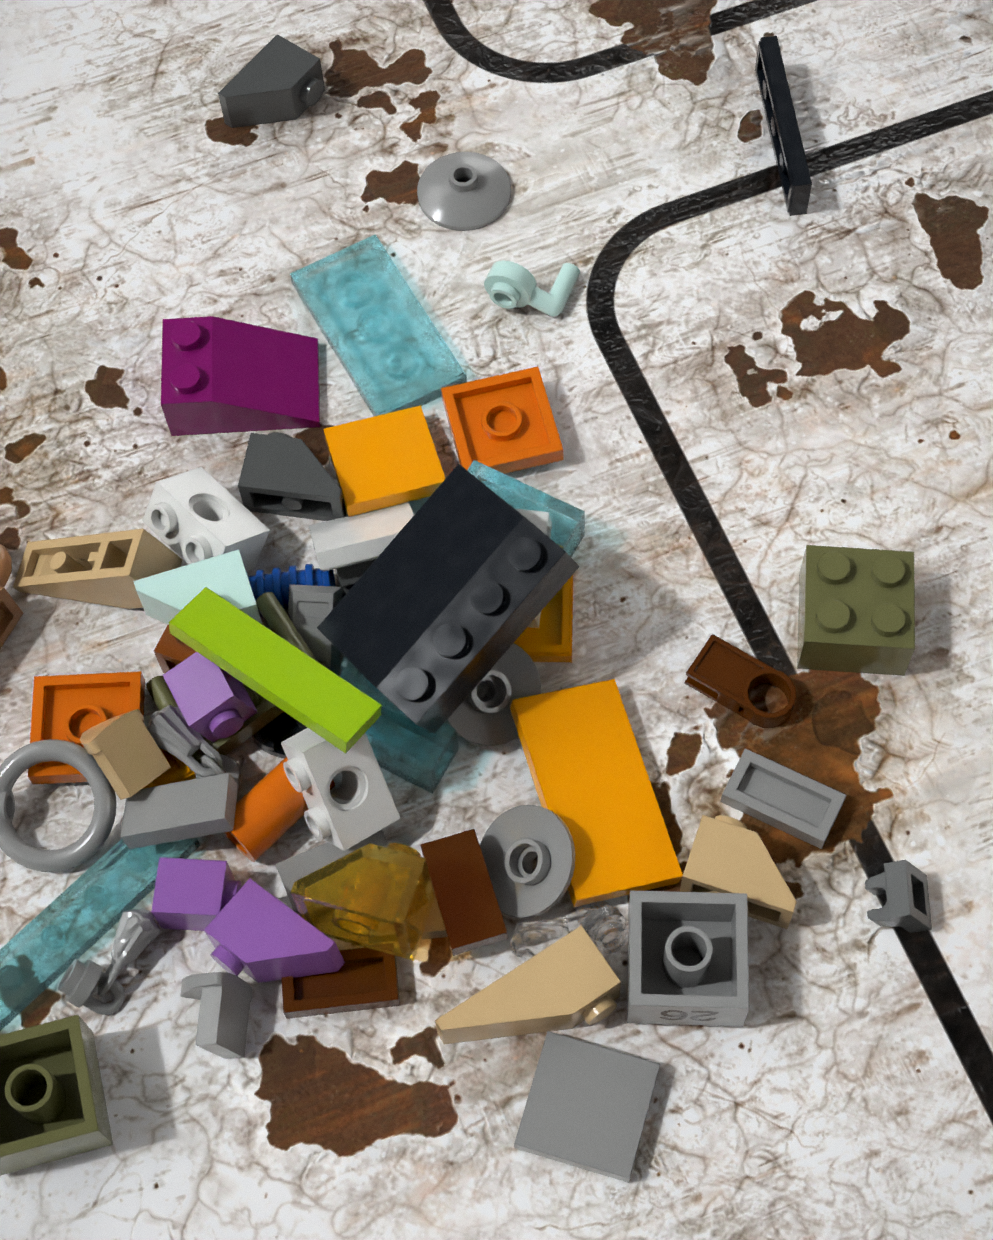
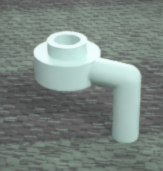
M497 261L492 265L484 281V287L491 300L502 308H520L528 304L554 317L563 311L579 277L580 270L574 264L564 263L550 293L536 287L537 284L534 276L523 266L511 261Z

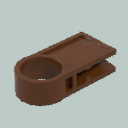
M714 634L710 636L686 672L688 676L685 680L686 685L737 713L753 725L762 728H775L784 724L790 718L796 701V687L791 678ZM770 684L784 692L788 699V705L778 712L766 713L752 705L748 693L756 686Z

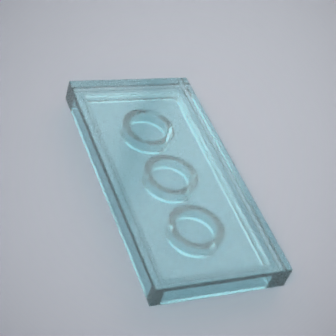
M376 234L290 273L292 285L373 416L419 405L423 406L442 397L441 388L467 382L466 373Z

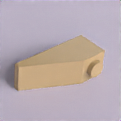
M145 529L32 541L27 543L13 588L23 593L126 609L143 608L134 581L179 568L183 559Z
M581 925L436 1019L437 1033L443 1044L573 1029L583 1021H586L591 1026L606 1018L616 1009L617 1004L615 1000L620 997L621 981Z

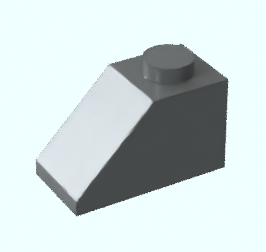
M277 34L218 93L225 124L231 128L296 120L309 106L315 105L325 91L320 58Z
M272 432L268 435L250 434L238 483L243 505L250 512L321 521L346 517L341 488L301 439L293 438L280 432Z

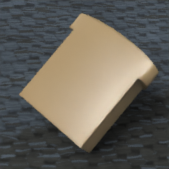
M139 709L99 723L83 732L80 737L82 745L88 754L93 755L120 800L132 797L171 768L143 723L145 718Z

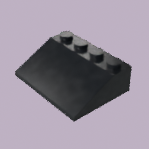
M458 464L321 622L317 629L416 725L435 734L580 566L565 550L532 522Z

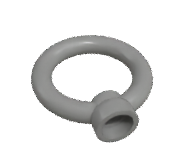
M48 739L36 741L19 748L0 765V848L12 860L32 870L60 872L86 862L103 846L115 821L116 793L92 754H88L86 749L78 744L65 740ZM48 761L62 762L76 768L88 781L94 797L93 817L86 832L75 843L57 850L40 849L28 844L18 835L11 822L15 812V800L12 792L15 782L28 768Z

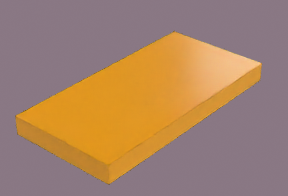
M615 679L513 699L510 710L541 807L557 814L567 825L573 838L575 868L568 887L573 907L629 895L630 890L647 891L679 883L683 874Z

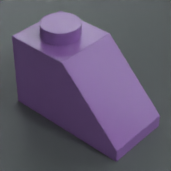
M250 878L204 929V932L215 947V950L210 954L211 957L228 973L238 976L243 971L257 983L281 980V977L287 976L296 978L337 972L345 963L335 941Z

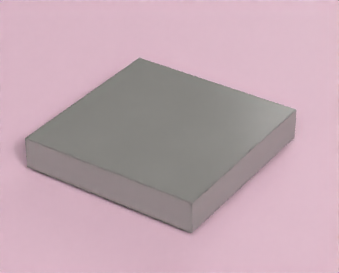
M547 1031L514 1148L629 1183L660 1064Z

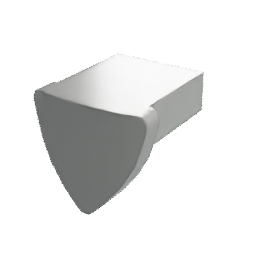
M228 972L192 974L183 978L180 996L200 1000L195 1045L224 1059L244 1058L252 987L243 979Z

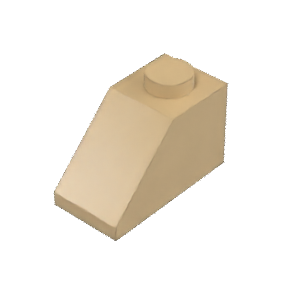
M702 815L682 876L680 892L747 894L748 917L788 929L796 906V900L758 833L748 830L743 822L733 817L719 815L711 818Z

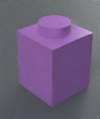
M195 652L162 675L188 726L213 743L220 738L233 735L243 726L247 719L258 713L243 683L198 652Z
M159 857L151 912L161 929L204 931L242 887L241 881L235 880L227 861Z

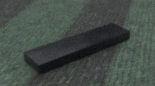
M777 36L761 37L758 42L755 73L787 212L790 213V216L807 214L812 182Z

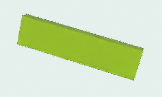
M207 587L169 621L170 634L345 754L381 716L382 705Z

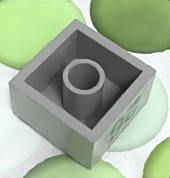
M630 890L628 906L627 1023L743 1027L749 1011L747 894Z

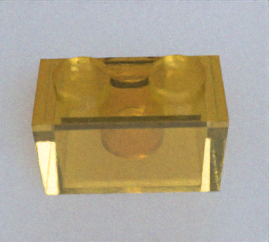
M369 843L295 881L291 890L292 898L300 916L328 937L412 961L415 959L435 898L426 858L420 857L421 855L417 850L400 843H389L387 847Z

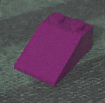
M214 316L163 319L161 407L171 436L320 427L318 338Z

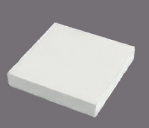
M409 502L309 525L320 571L323 570L325 572L377 559L414 516Z

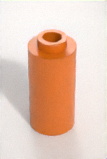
M287 757L236 803L233 831L223 832L230 842L252 862H255L308 810L302 792L299 793L293 788L285 774L283 763L288 761ZM333 779L330 784V790L335 787Z

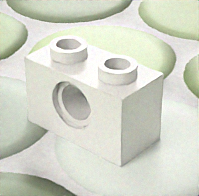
M202 467L156 481L142 520L187 564L239 549L246 571L255 568L270 531Z
M309 728L281 742L288 761L283 763L285 774L293 788L303 794L308 806V810L304 812L305 821L317 840H324L345 851L401 819L366 732L346 754ZM341 772V785L335 793L330 794L331 781Z

